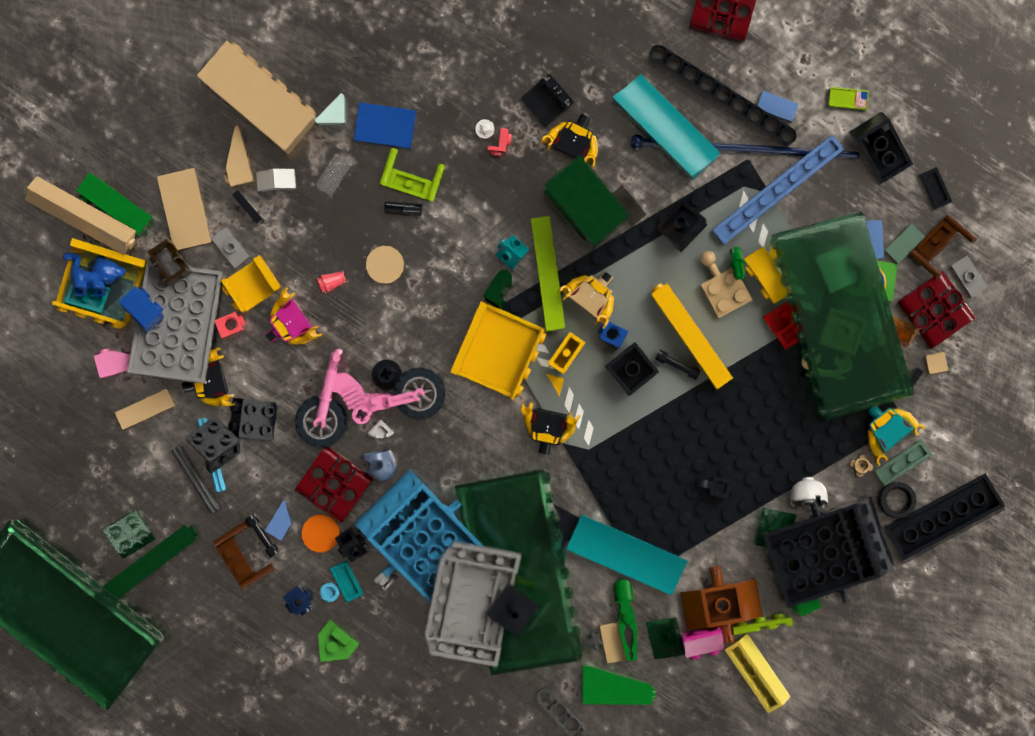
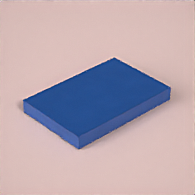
M360 102L354 141L411 149L417 111Z

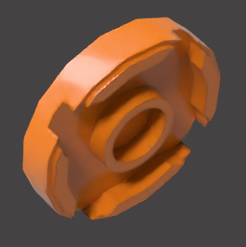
M324 514L314 515L303 525L301 531L302 540L310 550L326 552L337 544L335 537L340 535V528L332 517Z

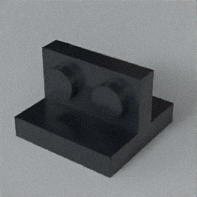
M681 201L656 229L677 250L682 252L707 226V220L684 201Z

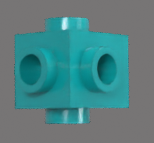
M512 234L508 240L504 238L498 244L499 250L495 256L513 270L530 249Z

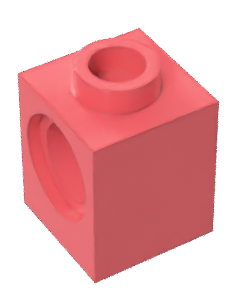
M237 312L215 320L222 339L245 330L243 327L246 325L242 314L238 315ZM231 319H234L236 322V327L233 330H229L226 326L227 322Z

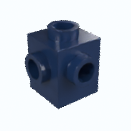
M300 585L283 596L287 603L285 607L290 614L298 615L300 613L303 616L311 610L310 605L313 604L311 601L313 597L307 589L304 591ZM297 599L302 601L301 605L297 604Z

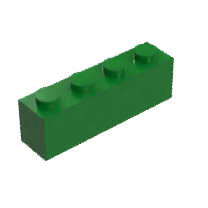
M90 172L76 190L80 193V199L87 204L91 201L96 205L94 208L103 213H108L115 220L136 231L135 235L137 234L140 237L154 220L152 216Z

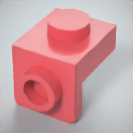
M501 128L499 147L487 146V152H490V155L502 156V153L506 154L507 145L511 146L512 134H508L509 129Z

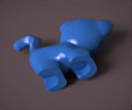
M69 252L63 255L65 261H74L71 266L70 278L75 289V295L78 297L86 296L88 289L93 290L95 297L106 296L104 284H112L117 278H121L126 274V269L102 255L96 257L91 272L79 268L82 259L77 253Z

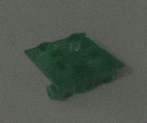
M763 508V511H761V522L758 523L760 527L757 528L759 531L757 539H755L756 546L766 547L762 533L795 523L796 514Z
M136 510L102 529L122 559L156 540L141 519V514Z

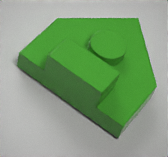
M331 619L318 634L320 662L348 659L360 644Z

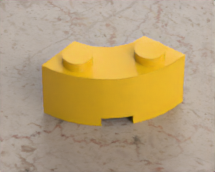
M763 246L744 258L747 265L745 270L750 277H755L762 288L760 292L766 300L769 298L775 304L793 292L783 273L780 274L774 265L775 261Z

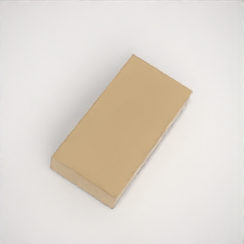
M618 622L599 625L607 664L626 660Z

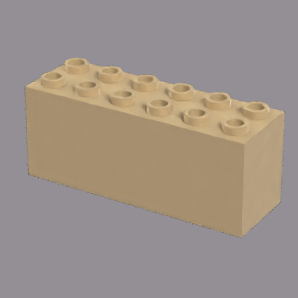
M226 41L198 73L197 77L289 155L316 123L315 115L317 113L308 104L303 106L301 104L302 100L294 92L289 94L286 91V86L280 80L274 81L272 79L273 76L263 66L261 69L257 67L259 64L249 54L244 56V51L235 42L230 44Z

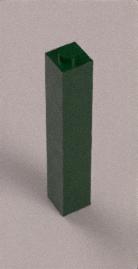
M188 523L183 525L93 593L94 597L103 609H106L199 539L197 537L198 531L193 525L189 526Z

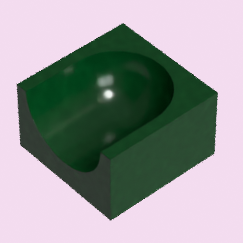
M581 155L544 184L546 189L543 193L591 251L622 227L630 217L629 213Z

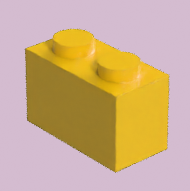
M569 332L548 362V365L564 374L586 342Z

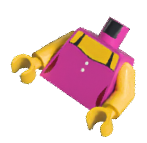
M288 286L282 290L280 297L274 303L270 313L271 319L269 320L274 328L266 332L265 335L271 343L281 337L285 343L288 342L291 345L306 344L315 338L321 337L322 333L316 334L315 332L319 326L312 327L297 304L291 299L295 296V292L289 295L287 290L290 287Z

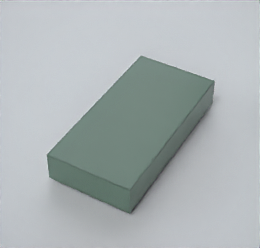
M911 223L884 251L899 264L925 236Z

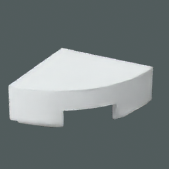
M380 419L367 434L374 438L382 439L393 435L395 432Z

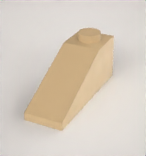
M239 125L234 128L226 164L227 173H224L226 184H230L232 188L255 183Z

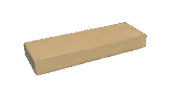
M165 389L115 412V415L122 430H125L176 405L169 390Z

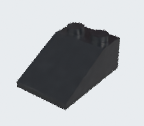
M883 112L878 113L849 131L857 148L880 184L913 165L890 119Z

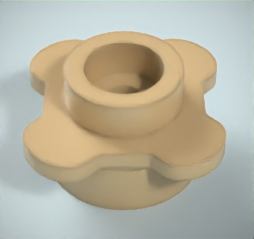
M861 454L858 459L850 462V466L855 469L858 477H862L864 473L873 469V465L867 460V455Z

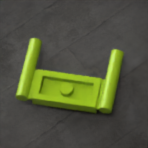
M391 148L379 184L434 202L445 165L438 163L433 180L430 181L393 169L398 150Z

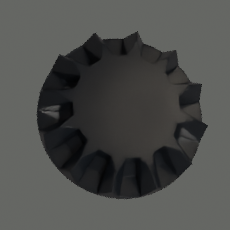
M388 359L379 361L372 370L374 384L383 390L394 389L398 378L402 375L400 366L395 361Z

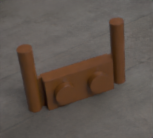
M948 214L909 253V256L938 279L942 273L930 262L957 236V232L971 243H974L977 237Z
M245 521L213 541L218 553L242 590L276 570L271 563L255 573L233 537L249 528Z

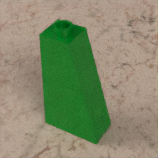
M582 664V704L652 705V700H656V688H652L651 683L589 664Z

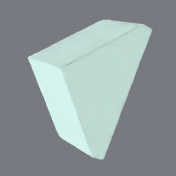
M341 93L315 119V122L318 125H346L345 96Z

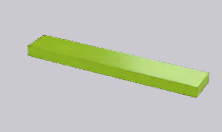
M550 216L531 218L546 331L564 330L566 327L561 292L557 294L560 284Z

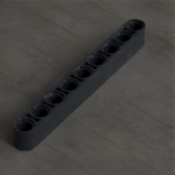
M655 45L651 48L649 59L653 64L783 146H789L796 140L797 133L792 127L662 45ZM655 50H660L663 53L661 59H656L653 56ZM672 60L677 61L679 68L671 69L669 62ZM693 71L695 78L692 80L687 79L685 72ZM703 81H709L711 83V89H703L701 83ZM724 91L727 93L728 98L720 100L717 93ZM734 102H742L744 105L743 110H736ZM753 111L757 112L760 115V119L757 121L752 120L750 113ZM773 122L776 125V129L769 131L766 128V123ZM789 132L792 135V140L785 141L782 134Z

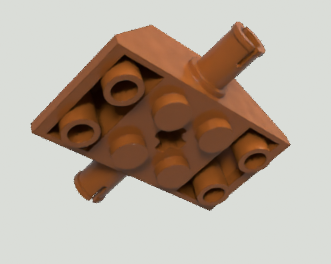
M721 566L710 567L712 580L710 587L680 592L687 630L718 626L722 630L723 644H728L727 635L729 636V642L733 643L735 642L732 630L733 623L744 622L763 616L756 578L726 584L723 581ZM720 600H723V602H727V605L724 606L723 610H721L720 607H717V604L720 603Z

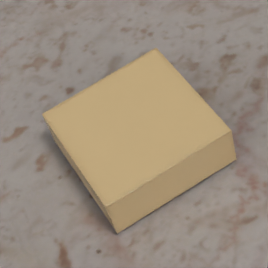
M945 352L925 356L928 374L948 371Z

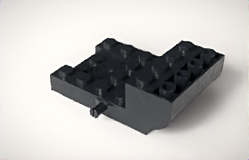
M870 495L834 507V510L828 512H820L817 501L814 502V505L809 503L813 513L809 518L762 533L787 608L835 592L840 593L842 603H846V600L849 602L851 600L847 589L880 578V576L896 570ZM795 559L799 562L798 569L790 570L788 568L790 560Z

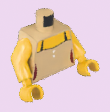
M604 271L598 279L592 275H583L572 279L557 291V294L559 292L565 294L563 300L569 297L597 319L595 325L598 322H602L604 324L602 329H605L613 312L614 297L611 294L613 291L607 287L613 279L610 274Z

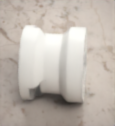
M381 572L373 581L379 583L381 589L385 591L397 577L390 574L387 578ZM390 579L391 582L386 585L385 583Z

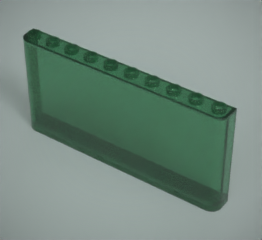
M857 211L772 234L770 239L771 247L776 251V265L782 272L781 282L787 290L786 300L793 311L791 318L798 329L796 335L803 347L802 357L805 362L807 361L809 368L807 369V375L809 380H812L814 386L812 393L814 398L818 400L819 407H817L820 418L826 421L913 396L912 382L863 212Z
M545 469L455 486L457 499L462 504L459 507L462 524L484 547L521 554L514 586L540 604L539 609L517 637L504 628L498 665H489L491 675L578 662L584 656V647L580 643L579 638L581 630L576 623L577 610L572 602L573 590L569 586L568 581L570 573L565 566L566 553L561 545L562 533L558 529L557 524L559 517L554 509L555 496L550 488L551 475Z
M10 519L0 531V626L6 630L9 636L18 639L23 647L32 650L38 659L47 662L55 672L61 673L66 677L70 684L80 688L85 696L91 697L99 707L108 711L164 639L163 634L19 520Z

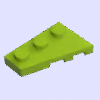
M784 613L773 614V618L770 619L762 616L755 618L754 622L747 623V621L735 623L732 626L734 635L760 631L761 628L774 629L780 627L781 624L793 626V622L790 616L784 615Z

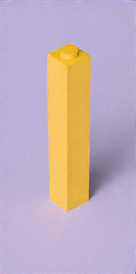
M660 283L654 287L651 297L714 388L717 390L733 379L668 283L664 286Z

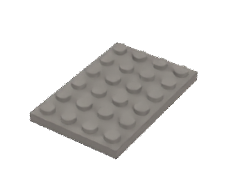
M151 262L146 263L142 288L150 295L148 299L152 303L156 301L163 308L164 318L148 333L136 322L128 374L205 384L223 272L189 267L193 273L171 285L168 282H163L159 276L161 272L158 267L155 268ZM165 264L172 275L179 271L176 265Z

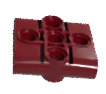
M696 0L689 27L710 32L715 36H724L745 42L756 0H710L711 5L709 7L702 6L701 0ZM727 4L729 11L722 12L719 9V5ZM745 9L748 13L747 16L740 17L738 10ZM710 15H713L710 27L707 28ZM731 20L732 23L730 26L729 34H727L726 32L728 29L729 22ZM721 22L724 25V29L721 31L716 30L714 23Z
M941 271L942 275L938 279L933 276L898 301V304L910 319L912 326L917 329L930 349L939 345L976 318L963 300L962 294L956 290L944 271ZM949 287L951 288V289L948 290L946 293H944L943 295L939 296V294H941L942 292H944L946 289H948ZM923 289H927L930 292L928 299H924L921 296ZM950 294L956 296L957 301L955 304H951L948 301ZM960 304H963L961 307H959L958 309H956L954 312H952V313L950 312V311H952L953 309H955L957 306H959ZM934 305L940 306L941 313L939 315L933 313L932 308ZM923 307V309L911 316L912 313ZM918 316L925 318L924 326L917 324ZM946 320L952 323L950 331L944 329L943 324ZM933 323L935 324L934 326H932L931 328H929V329H928L927 331H925L924 333L922 332L923 330H925L926 328H928V327H929L930 325H932Z
M328 446L323 448L294 491L342 524L373 479L366 472ZM338 458H341L337 465L334 467V469L330 471L336 463V461L338 460ZM342 463H347L350 466L349 473L343 474L340 471ZM315 468L323 470V476L320 479L315 478L313 475ZM355 469H357V472L354 474L349 483H347L350 476L353 474ZM331 479H336L339 482V487L336 490L329 487ZM321 486L316 495L314 496V498L311 499L312 495L315 493L317 488ZM347 490H352L355 494L352 501H348L345 498ZM320 495L327 496L328 502L326 505L318 503ZM337 497L338 499L335 501L331 509L328 511L327 509L334 501V499Z

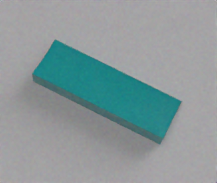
M641 74L612 97L613 102L692 181L721 155Z
M581 514L566 550L670 595H673L688 563V560L583 514Z

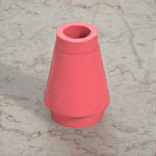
M341 271L320 275L316 281L321 293H328L345 283L346 279Z

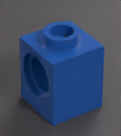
M609 321L605 329H602L604 326L602 323L598 330V334H600L599 339L620 349L628 330ZM611 328L617 331V337L613 340L609 339L606 335L607 330Z

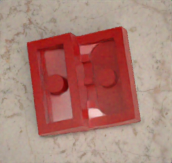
M796 296L791 297L763 316V319L785 350L818 329Z

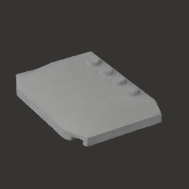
M456 541L452 542L440 557L425 628V637L431 655L491 666L498 665L504 627L488 617L485 612L508 582L514 585L521 557L520 553Z

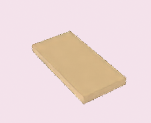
M195 168L157 176L171 240L178 251L212 243Z

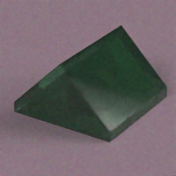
M675 615L646 622L655 659L685 655Z

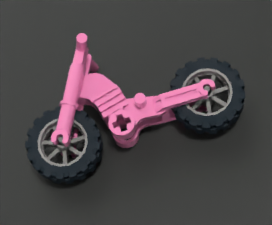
M336 349L330 355L320 396H313L300 405L294 423L296 432L302 441L317 448L328 447L335 444L342 437L347 422L346 413L341 404L334 400L332 392H337L343 397L348 409L353 410L352 417L356 423L365 424L370 419L372 412L388 409L393 406H398L399 410L410 418L427 419L435 415L441 409L445 400L444 383L433 370L425 367H414L405 371L398 378L393 393L375 392L365 394L362 386L351 375L344 372L337 373V364L343 351ZM423 379L422 385L417 386L414 380ZM426 381L429 382L433 388L425 389L424 385ZM412 382L415 388L406 389L408 384ZM434 391L433 399L425 395V393ZM424 398L430 403L422 407L421 399ZM419 401V407L413 406L410 403ZM360 409L366 412L365 417H362L360 414L357 415ZM328 410L333 414L332 417L327 418ZM311 411L314 412L315 419L307 417ZM335 419V425L332 428L327 424V421ZM306 421L314 422V426L309 429ZM319 427L320 435H316L312 431ZM326 427L331 432L323 435V428Z

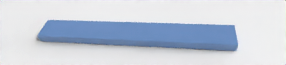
M832 134L712 229V231L721 243L725 245L842 152L844 148Z

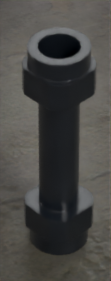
M661 349L659 350L655 360L662 364L665 362L688 374L687 377L697 380L701 372L700 369L695 366L690 367L668 356L669 353Z
M255 513L245 519L248 526L254 529L266 547L265 551L270 558L280 552L276 544H272L258 523L260 520Z

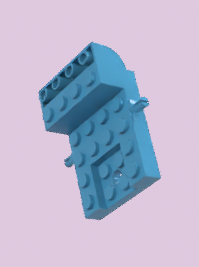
M410 469L354 523L367 539L388 559L389 565L382 573L388 578L394 570L399 571L430 604L440 557L452 542L456 541L483 546L456 518L454 512L462 505L459 500L456 499L449 507L444 505Z

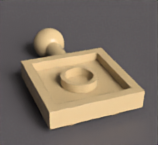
M705 251L701 255V262L709 267L714 277L700 285L717 317L721 318L753 299L743 281L734 278L733 268L720 273L715 264V254L711 251Z

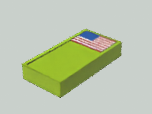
M830 87L828 107L866 111L869 91Z

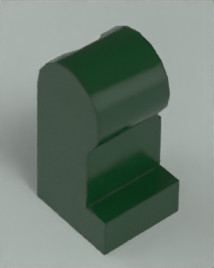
M508 270L499 271L483 295L487 302L500 309H503L506 304L503 300L504 296L515 284V279L511 272Z

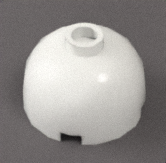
M812 477L803 478L790 491V507L793 509H797V506L803 507L804 511H811L809 503L814 505L815 501H817L819 509H823L824 504L828 506V495L825 486L815 481Z

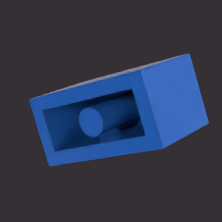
M135 286L119 300V303L148 333L164 318L163 308L156 301L152 303L148 299L150 295L145 289L142 288L140 290Z

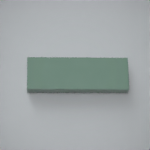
M920 439L873 472L883 487H885L932 456L923 440Z

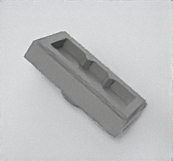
M227 227L211 238L235 269L250 258L249 254Z
M968 255L951 265L952 270L971 298L988 288Z

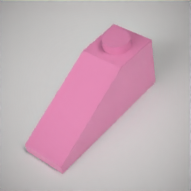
M108 348L98 351L99 355L94 356L99 378L103 379L128 372L131 354L110 351Z

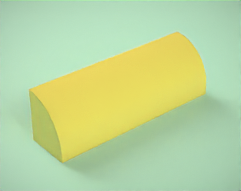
M748 633L735 640L725 649L767 713L781 707L790 698V695Z

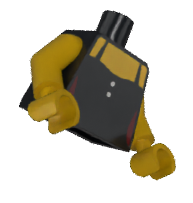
M584 114L580 115L577 123L569 120L567 123L562 122L558 124L539 143L541 145L545 142L548 144L547 150L551 147L574 159L581 155L594 169L598 152L597 139L593 136V131L587 128L591 118Z
M220 348L210 351L205 384L183 382L184 394L195 391L197 399H201L203 403L214 407L234 406L235 403L231 404L229 401L230 397H234V395L229 394L222 363L219 360L224 358V355L218 356L217 351Z
M522 402L520 411L523 414L524 424L528 434L532 436V440L540 442L539 453L549 455L551 445L558 446L566 442L574 434L576 424L580 418L579 414L576 418H573L571 411L569 414H564L537 407L532 412L533 403H530L529 407H525L524 402Z

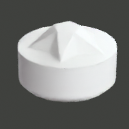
M483 119L477 123L475 130L481 139H489L493 136L495 128L491 121Z

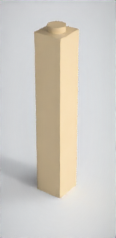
M38 176L27 187L25 196L27 202L123 255L128 249L131 250L134 247L136 231Z

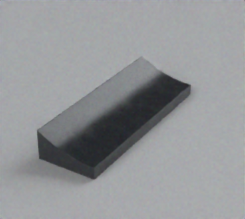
M985 473L912 512L910 515L884 527L902 563L905 564L1004 511L1005 505Z

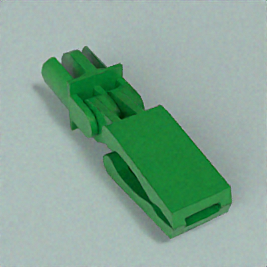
M619 579L615 582L613 588L615 603L620 602L618 608V628L626 660L634 661L637 660V622L633 608L630 605V601H634L633 588L628 580ZM627 624L633 633L631 644L632 659L629 655L630 649L624 634Z

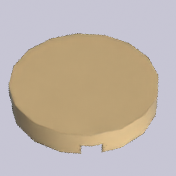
M391 246L377 247L367 257V272L378 283L389 284L395 282L404 271L403 257L398 250Z

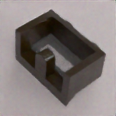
M165 239L148 251L151 256L149 260L155 268L158 267L160 270L159 276L164 283L168 282L174 285L185 276L193 273L174 243L168 239Z

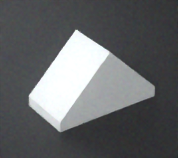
M269 169L256 172L258 192L296 188L294 169Z

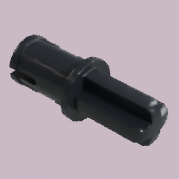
M386 201L384 203V211L401 213L402 216L404 214L421 216L422 204L405 203V201L403 203Z

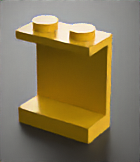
M260 255L254 258L253 262L227 279L221 280L223 283L221 288L227 296L231 295L234 300L231 303L237 312H247L282 289Z

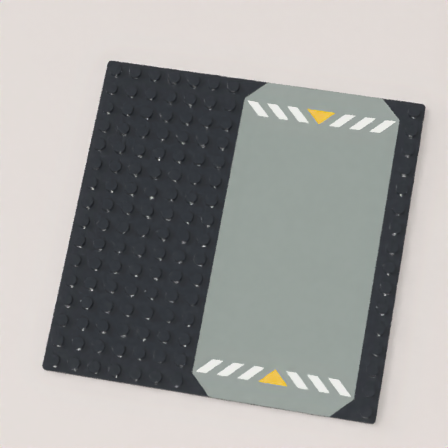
M750 160L743 161L558 271L560 288L572 279L583 275H592L598 279L605 271L613 277L607 285L613 291L611 294L614 297L613 312L609 322L628 330L620 349L600 340L598 330L602 322H598L595 325L597 319L569 297L563 300L565 297L563 292H561L566 329L547 332L540 282L506 301L502 309L545 328L544 333L547 335L543 344H538L536 349L539 352L535 362L531 361L528 367L531 369V372L525 381L542 409L569 414L571 411L573 418H576L578 414L580 415L574 434L563 445L611 526L677 556L789 491L797 482L802 481L803 478L816 475L868 444L867 432L870 429L869 424L874 421L868 411L872 407L877 405L883 413L889 408H897L860 344L855 356L850 358L852 369L849 372L840 374L846 377L844 380H835L827 377L810 378L806 376L807 373H812L801 365L806 349H815L811 354L814 357H817L818 354L821 355L820 363L816 364V367L819 369L835 370L837 366L833 364L834 356H837L838 359L843 358L840 352L817 344L820 336V323H825L830 307L838 309L777 204L772 206L725 245L721 243L712 231V229L766 187ZM681 201H684L707 220V226L680 252L656 227ZM735 246L740 247L744 259L763 246L775 261L774 265L780 274L783 273L793 292L773 304L769 298L766 300L760 292L761 286L755 277H750L745 270V276L742 281L753 300L718 318L700 285L714 277L709 267L701 262V255L705 251L713 252L716 256L715 264L720 273L731 268V248L733 249ZM660 283L663 286L668 283L733 377V379L717 390L651 297L652 289ZM796 296L818 329L785 350L763 319V316L791 297ZM612 328L608 329L606 335L609 339L613 340L617 337V331ZM571 332L586 343L566 372L561 374L548 365V362L568 333ZM636 342L658 369L659 373L631 396H628L604 366ZM661 349L669 353L668 356L690 367L695 366L700 369L701 372L697 380L687 377L688 374L665 362L662 364L655 360L659 350ZM712 476L732 480L728 499L709 495V488L696 486L697 479L711 481Z

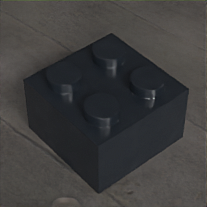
M636 342L604 366L628 396H631L659 373L658 369Z

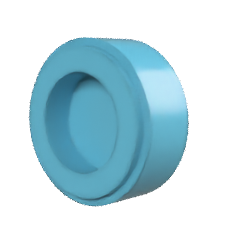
M326 583L320 589V596L326 602L335 601L340 593L338 586L334 583Z

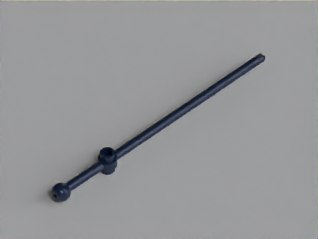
M639 134L631 137V147L633 149H641L643 146L658 147L651 139H645ZM711 143L718 151L805 156L813 150L812 148ZM843 150L834 158L856 159L859 158L860 153Z

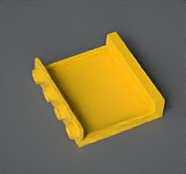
M481 301L450 372L455 375H461L514 400L516 396L520 397L524 388L521 386L523 379H528L531 369L528 367L531 361L535 362L539 352L536 351L538 344H543L547 335L544 333L545 328Z

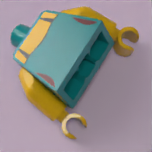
M875 405L868 411L874 419L869 424L870 429L867 432L868 441L874 454V460L878 465H881L879 463L881 457H884L886 462L888 461L884 453L888 452L911 432L920 435L917 433V428L925 429L909 412L889 408L883 413Z

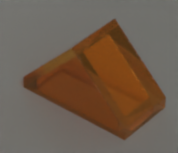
M890 315L881 332L906 347L910 346L920 329Z

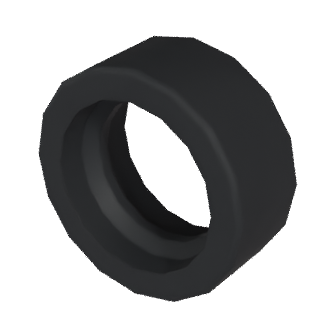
M891 482L880 491L878 497L881 510L887 516L893 518H904L910 515L915 509L917 502L914 490L908 484L902 482ZM893 489H902L908 495V505L902 511H893L886 503L887 494Z

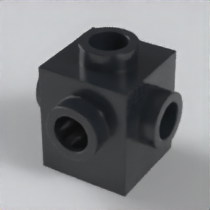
M351 527L335 537L340 547L338 548L339 553L343 558L347 557L351 563L367 553L364 547L366 544L361 534L356 535Z

